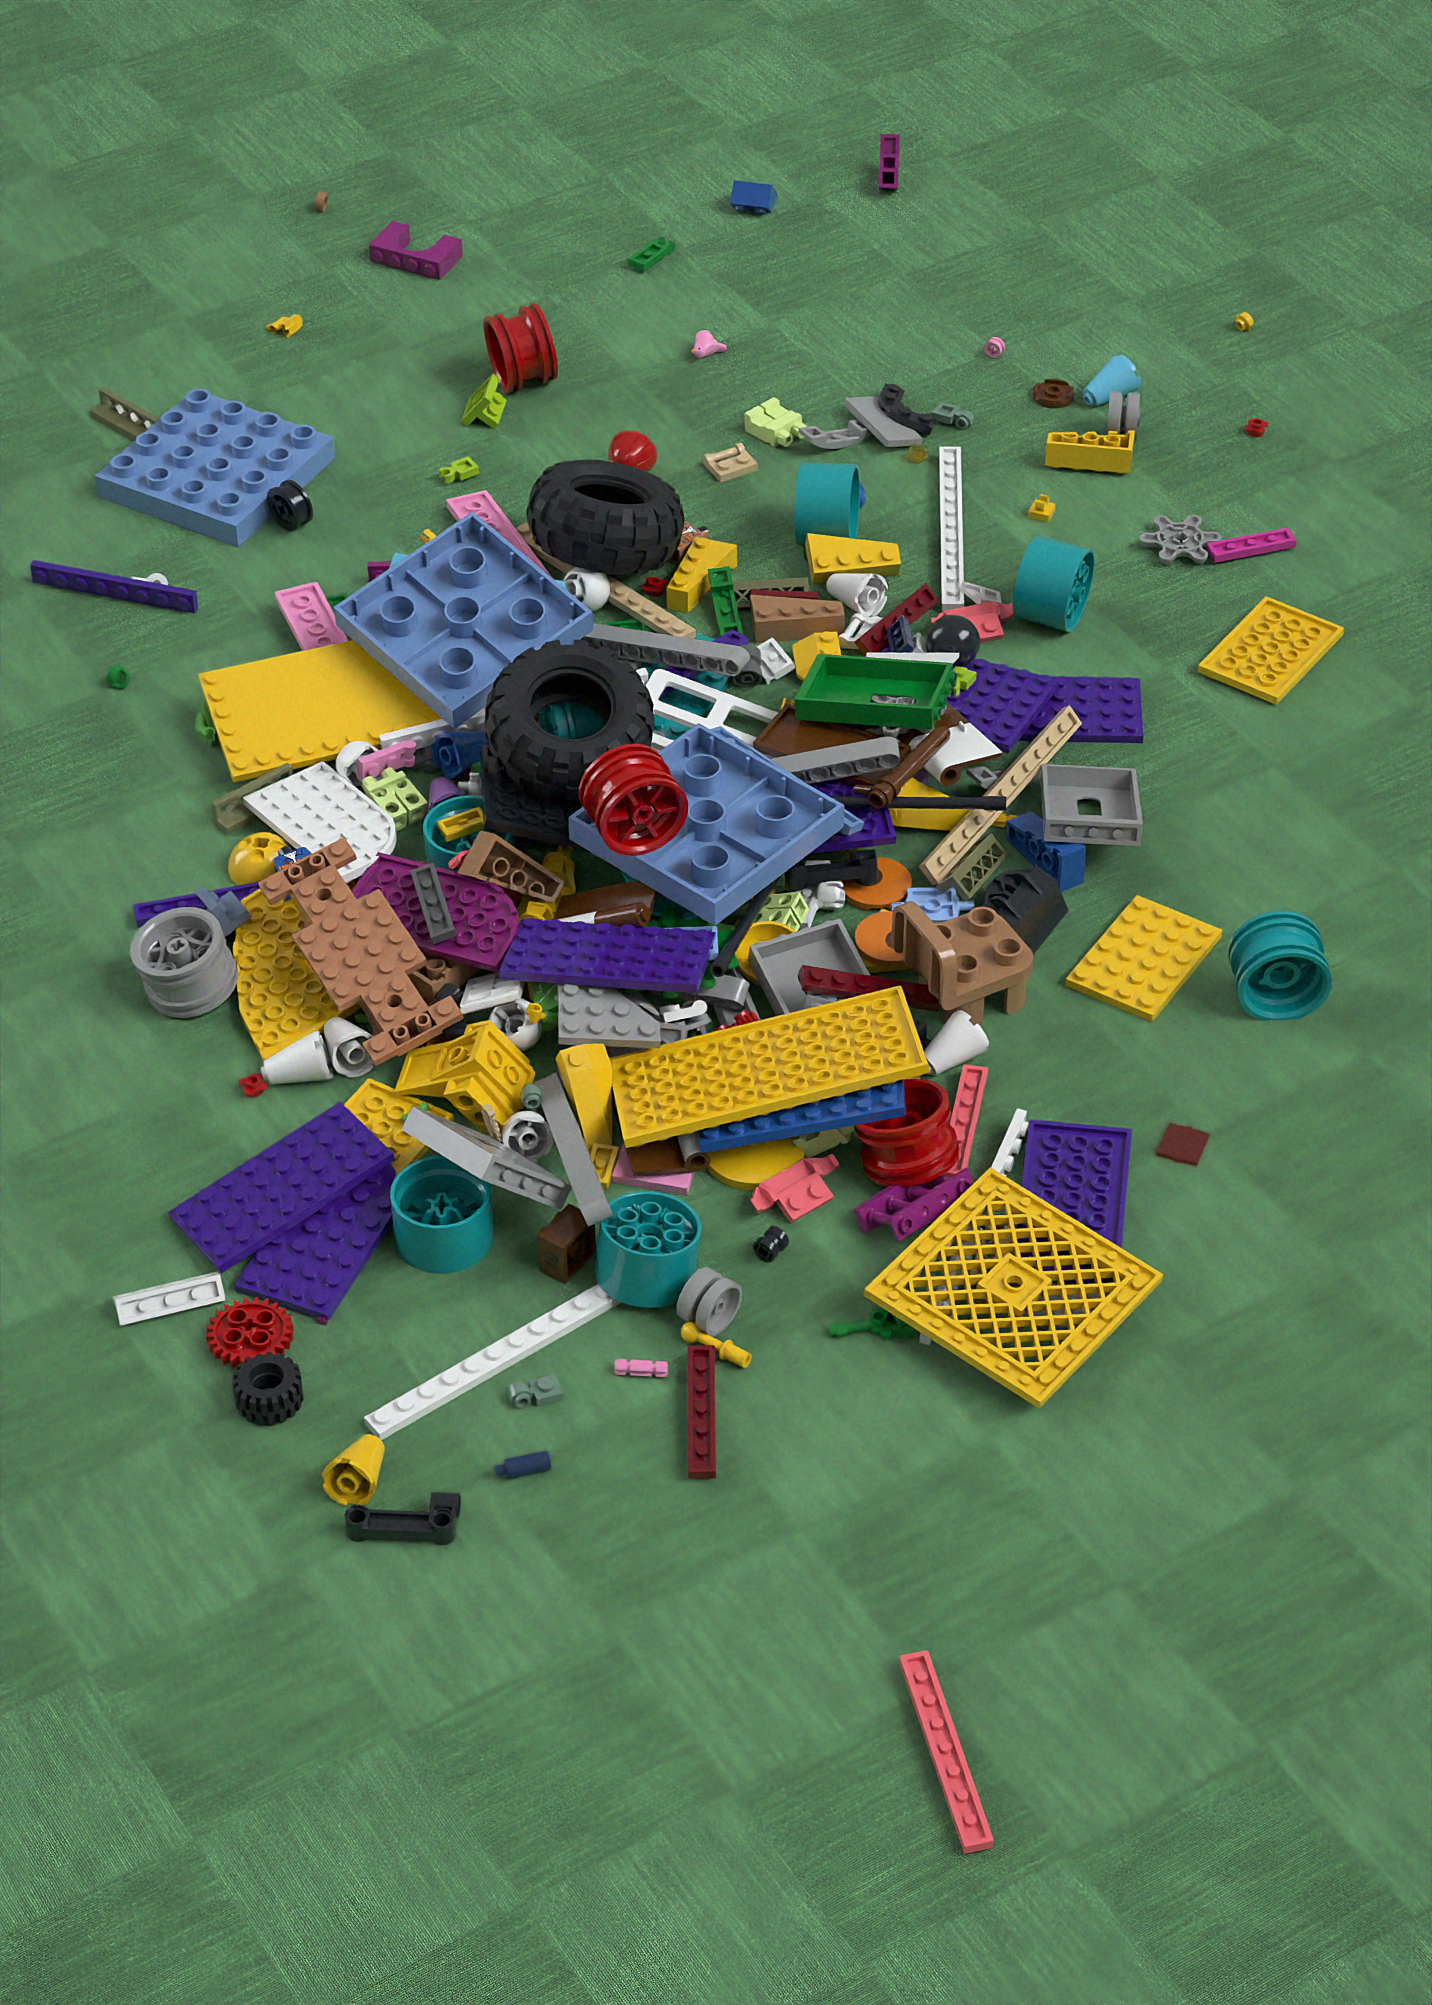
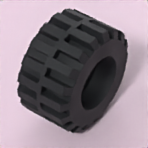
M267 1352L266 1355H261V1353L255 1354L254 1358L248 1357L245 1359V1363H240L237 1366V1371L233 1373L232 1384L235 1406L242 1418L247 1417L248 1422L253 1423L256 1421L257 1425L262 1426L264 1423H269V1426L275 1425V1422H285L287 1417L292 1418L296 1415L295 1411L300 1410L301 1402H303L304 1398L301 1372L297 1363L293 1364V1359L290 1357L284 1358V1354L280 1353L273 1355V1352Z

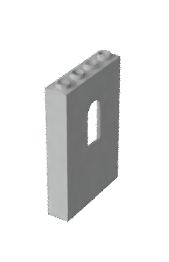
M1042 764L1040 789L1044 841L1141 846L1143 822L1136 769ZM1080 799L1098 801L1101 806V816L1079 815L1077 801Z
M841 919L827 920L811 928L805 927L798 932L788 935L782 934L772 940L759 941L750 946L748 962L776 1016L804 1010L806 994L802 991L798 981V974L802 965L870 976Z
M412 1106L402 1127L404 1132L479 1179L562 1210L572 1189L570 1184L496 1139Z

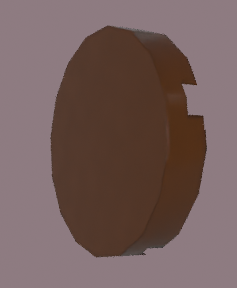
M1049 378L1044 380V383H1036L1033 387V399L1037 404L1046 408L1066 407L1074 400L1073 386L1070 387L1069 383L1065 380Z

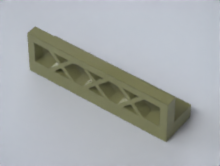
M105 387L98 389L100 404L90 409V417L132 441H135L138 435L146 432L151 427L149 421L154 425L160 419Z
M808 577L733 582L734 595L740 597L736 602L737 609L750 608V601L745 596L751 594V589L809 592Z
M287 762L211 802L214 824L225 834L229 835L260 819L244 806L243 801L239 803V800L246 793L249 795L258 791L265 783H267L266 787L276 783L284 773L286 778L293 775L292 765ZM229 803L226 810L220 813V807Z
M989 833L971 846L938 883L936 888L943 894L954 887L966 902L975 894L1008 854L992 833ZM991 847L999 857L992 856ZM982 859L986 860L987 868L983 867ZM972 870L977 872V878H973ZM960 881L967 882L968 891Z

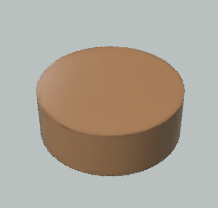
M319 191L316 197L315 210L323 212L328 204V194Z

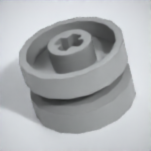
M1110 391L1107 435L1108 431H1117V435H1120V426H1124V435H1127V431H1135L1134 440H1136L1137 426H1140L1141 407H1139L1140 393L1129 392L1126 406L1122 405V393Z
M703 1267L697 1270L684 1285L677 1302V1315L685 1322H696V1326L702 1332L710 1336H716L725 1330L734 1319L742 1300V1288L731 1279L723 1278L719 1272L712 1268Z

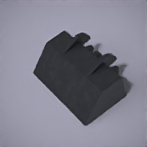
M1036 865L1029 874L1023 871H1014L1010 876L1019 886L1007 881L1005 891L1000 896H994L990 900L998 909V911H994L1018 934L1031 949L1033 955L1069 911L1056 879Z

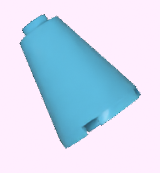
M1116 354L1112 356L1083 390L1084 402L1087 405L1096 407L1109 402L1110 391L1121 392L1123 396L1129 394V392L1137 391L1141 386L1140 375L1136 377L1134 373L1136 367L1124 355L1120 354L1117 356Z

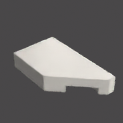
M962 582L959 587L976 604L987 603L988 601L1002 603L999 591L968 582Z

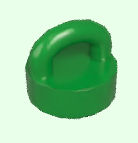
M118 664L111 667L106 677V683L119 690L126 688L130 681L129 671Z

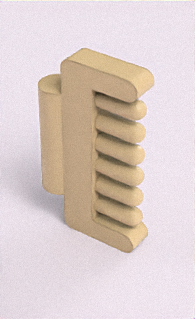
M487 1103L482 1106L483 1110L481 1113L490 1137L502 1143V1134L494 1116L496 1113L490 1104Z

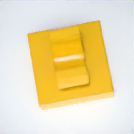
M1040 494V500L1035 499L1030 507L1028 518L1049 523L1055 512L1056 504L1049 502L1048 495Z

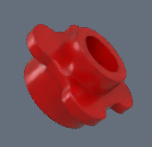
M1251 418L1244 429L1252 437H1261L1265 433V428L1268 427V422L1259 418Z
M658 577L646 578V584L642 586V590L646 591L649 596H660L663 594V587L667 585V581Z
M259 1073L241 1078L238 1081L239 1086L243 1087L244 1094L250 1098L261 1096L268 1088L267 1083L263 1082L262 1075Z

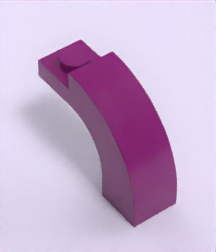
M881 134L878 189L898 190L900 134Z

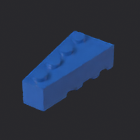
M1031 811L1007 821L1006 839L1033 867L1036 865L1055 878L1061 892L1083 883L1086 846L1081 843L1044 841L1043 819Z

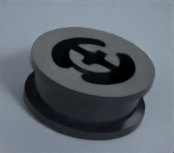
M285 480L279 487H273L268 491L267 504L276 522L287 531H295L301 524H307L312 520L313 507L304 489L295 481Z

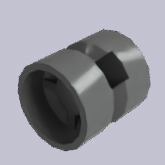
M741 645L740 647H743L749 653L750 660L738 675L733 676V682L739 687L751 688L757 686L762 681V669L760 667L761 651L753 645Z

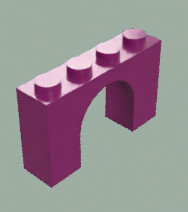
M391 221L369 244L371 262L441 280L463 256L462 239L443 235L434 246L425 250L412 251L405 249L411 242L410 226Z

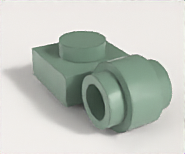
M941 402L932 411V419L944 424H951L953 421H956L957 428L961 430L968 429L974 423L973 413L970 411H960L958 406Z
M534 1084L525 1085L520 1093L522 1104L526 1106L527 1111L536 1112L545 1119L542 1105H540L542 1102L540 1089Z
M555 1374L529 1380V1387L521 1381L514 1382L509 1386V1399L512 1405L520 1409L527 1407L532 1400L535 1401L537 1407L563 1401V1392Z

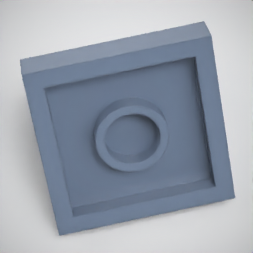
M203 886L195 891L207 907L205 910L213 914L219 921L225 937L252 917L231 890L220 899L213 890L208 893Z

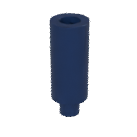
M548 1450L504 1459V1464L494 1465L496 1476L506 1475L507 1479L552 1469Z

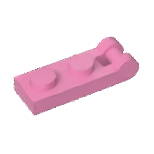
M405 740L358 758L357 778L362 782L368 776H373L374 778L380 776L381 772L389 767L396 770L404 766H414L415 756L413 753L416 751V743L412 740Z

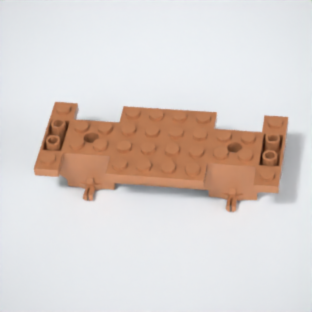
M345 837L263 879L258 882V885L270 905L289 895L291 896L305 926L292 933L294 942L339 1011L357 1002L359 1003L374 1031V1034H372L374 1037L363 1042L362 1045L374 1065L377 1066L394 1056L399 1057L440 1035L443 1029L464 1019L451 995L431 1005L432 1002L429 1004L425 1003L407 975L426 966L427 960L380 889L358 899L355 898L338 872V869L357 860L355 852Z

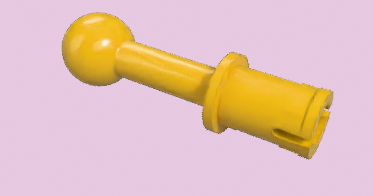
M693 1321L687 1322L682 1326L681 1336L686 1342L695 1343L698 1341L704 1345H715V1351L719 1352V1359H727L743 1368H746L751 1362L752 1354L733 1345L732 1340L728 1339L723 1343L702 1332L696 1326V1322Z

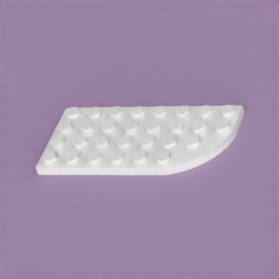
M323 761L243 797L244 806L296 849L306 847L311 853H314L345 837L357 857V860L338 869L345 883H349L351 880L363 875L366 869L378 859L379 856H376L378 852L390 855L396 844L397 835L393 818Z

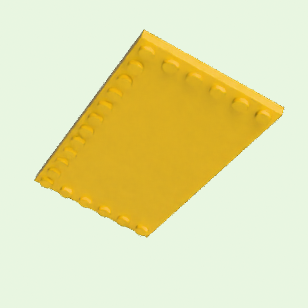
M354 640L198 674V680L233 783L261 777L287 762L292 765V769L315 765L322 761L336 760L341 749L353 741H366L378 750H381L379 735L443 719Z
M901 985L660 1045V1048H647L609 1058L612 1066V1087L626 1148L639 1147L645 1143L657 1140L663 1141L673 1136L691 1134L697 1130L715 1128L721 1124L733 1121L739 1122L749 1117L767 1115L781 1109H792L797 1105L809 1102L816 1103L822 1099L834 1096L839 1097L846 1093L868 1090L874 1086L892 1084L898 1080L910 1077L916 1078L922 1074L930 1073L928 1062Z

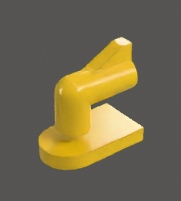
M297 314L291 317H281L276 322L267 325L266 330L276 333L283 329L285 338H289L301 328L303 320Z

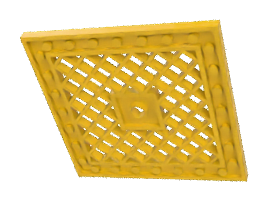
M990 1167L864 1289V1296L1040 1409L1162 1282L1164 1274ZM1000 1210L1005 1211V1215H993L992 1212ZM1014 1224H1026L1027 1228L1015 1229ZM989 1225L990 1230L978 1231L977 1226ZM995 1225H1008V1229L996 1230ZM1047 1237L1048 1242H1036V1238ZM1017 1238H1029L1030 1243H1018ZM998 1239H1011V1244H999ZM980 1240H992L993 1244L981 1245ZM961 1241H974V1245L962 1246ZM1051 1251V1256H1039V1252ZM1057 1251H1069L1070 1255L1058 1256ZM1028 1252L1033 1254V1257L1021 1258L1020 1253ZM995 1254L996 1259H984L983 1255ZM964 1255H977V1260H965ZM946 1256H958L959 1261H946ZM938 1257L940 1258V1262H934ZM1091 1264L1092 1269L1080 1270L1079 1265ZM1072 1265L1073 1270H1061V1266ZM1042 1266H1054L1055 1271H1043ZM961 1270L962 1275L949 1276V1271ZM967 1270H980V1274L968 1275ZM942 1271L943 1276L931 1277L930 1272ZM1101 1278H1113L1114 1283H1102ZM1082 1279H1094L1095 1284H1083ZM1057 1280L1058 1285L1051 1286L1052 1281ZM1064 1280H1076L1077 1285H1065ZM1008 1283H1018L1020 1287L1013 1288ZM977 1284V1289L971 1290L970 1285ZM951 1285H964L965 1290H952ZM933 1286H945L946 1291H933ZM914 1287H927V1292H915ZM1098 1293V1298H1086V1294ZM1079 1294L1080 1299L1068 1300L1067 1295ZM1060 1295L1061 1300L1049 1301L1048 1296ZM973 1299H986L987 1304H974ZM954 1300H967L968 1305H955ZM935 1301H948L949 1306H936ZM1070 1309H1082L1083 1314L1071 1315ZM1051 1310H1064L1065 1315L1053 1316ZM1033 1311H1045L1046 1316H1034ZM1025 1312L1027 1313V1317H1021ZM989 1313L990 1319H977L976 1314ZM995 1313H1008V1318H996ZM970 1314L971 1320H958L957 1315ZM1074 1324H1080L1076 1329H1074ZM1055 1325H1067L1068 1330H1056ZM1036 1326H1048L1049 1331H1037ZM1011 1327L1012 1333H999L998 1328ZM1017 1327H1030V1332H1018ZM992 1328L993 1334H980L979 1329ZM1058 1340H1064V1341L1059 1345ZM1033 1341L1034 1347H1021L1020 1342ZM1039 1341H1052V1346H1040ZM1014 1342L1015 1348H1002L1001 1343ZM1042 1356H1048V1358L1043 1362ZM1023 1357H1036L1037 1362L1024 1363Z

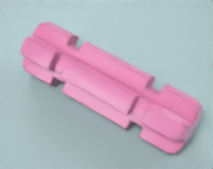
M616 1359L614 1371L617 1375L630 1373V1376L652 1377V1374H656V1377H667L668 1363L666 1361H656V1363H653V1360L635 1359L627 1362V1359Z

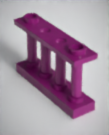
M964 1168L950 1178L940 1176L929 1182L908 1187H899V1185L888 1186L854 1208L853 1211L861 1232L869 1233L881 1224L889 1225L895 1240L900 1242L944 1213L974 1183L969 1168Z

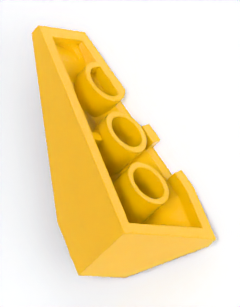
M912 777L901 788V792L897 797L949 796ZM889 809L894 826L951 831L970 809Z
M581 1044L560 1050L555 1059L589 1153H591L594 1143L612 1145V1066L605 1045Z

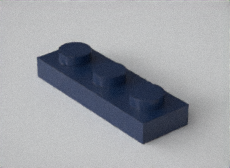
M901 615L886 630L891 653H913L914 644L909 620Z

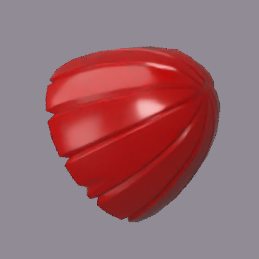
M630 430L621 431L610 442L608 460L648 472L657 461L656 447L643 433L640 434L637 431L630 432Z

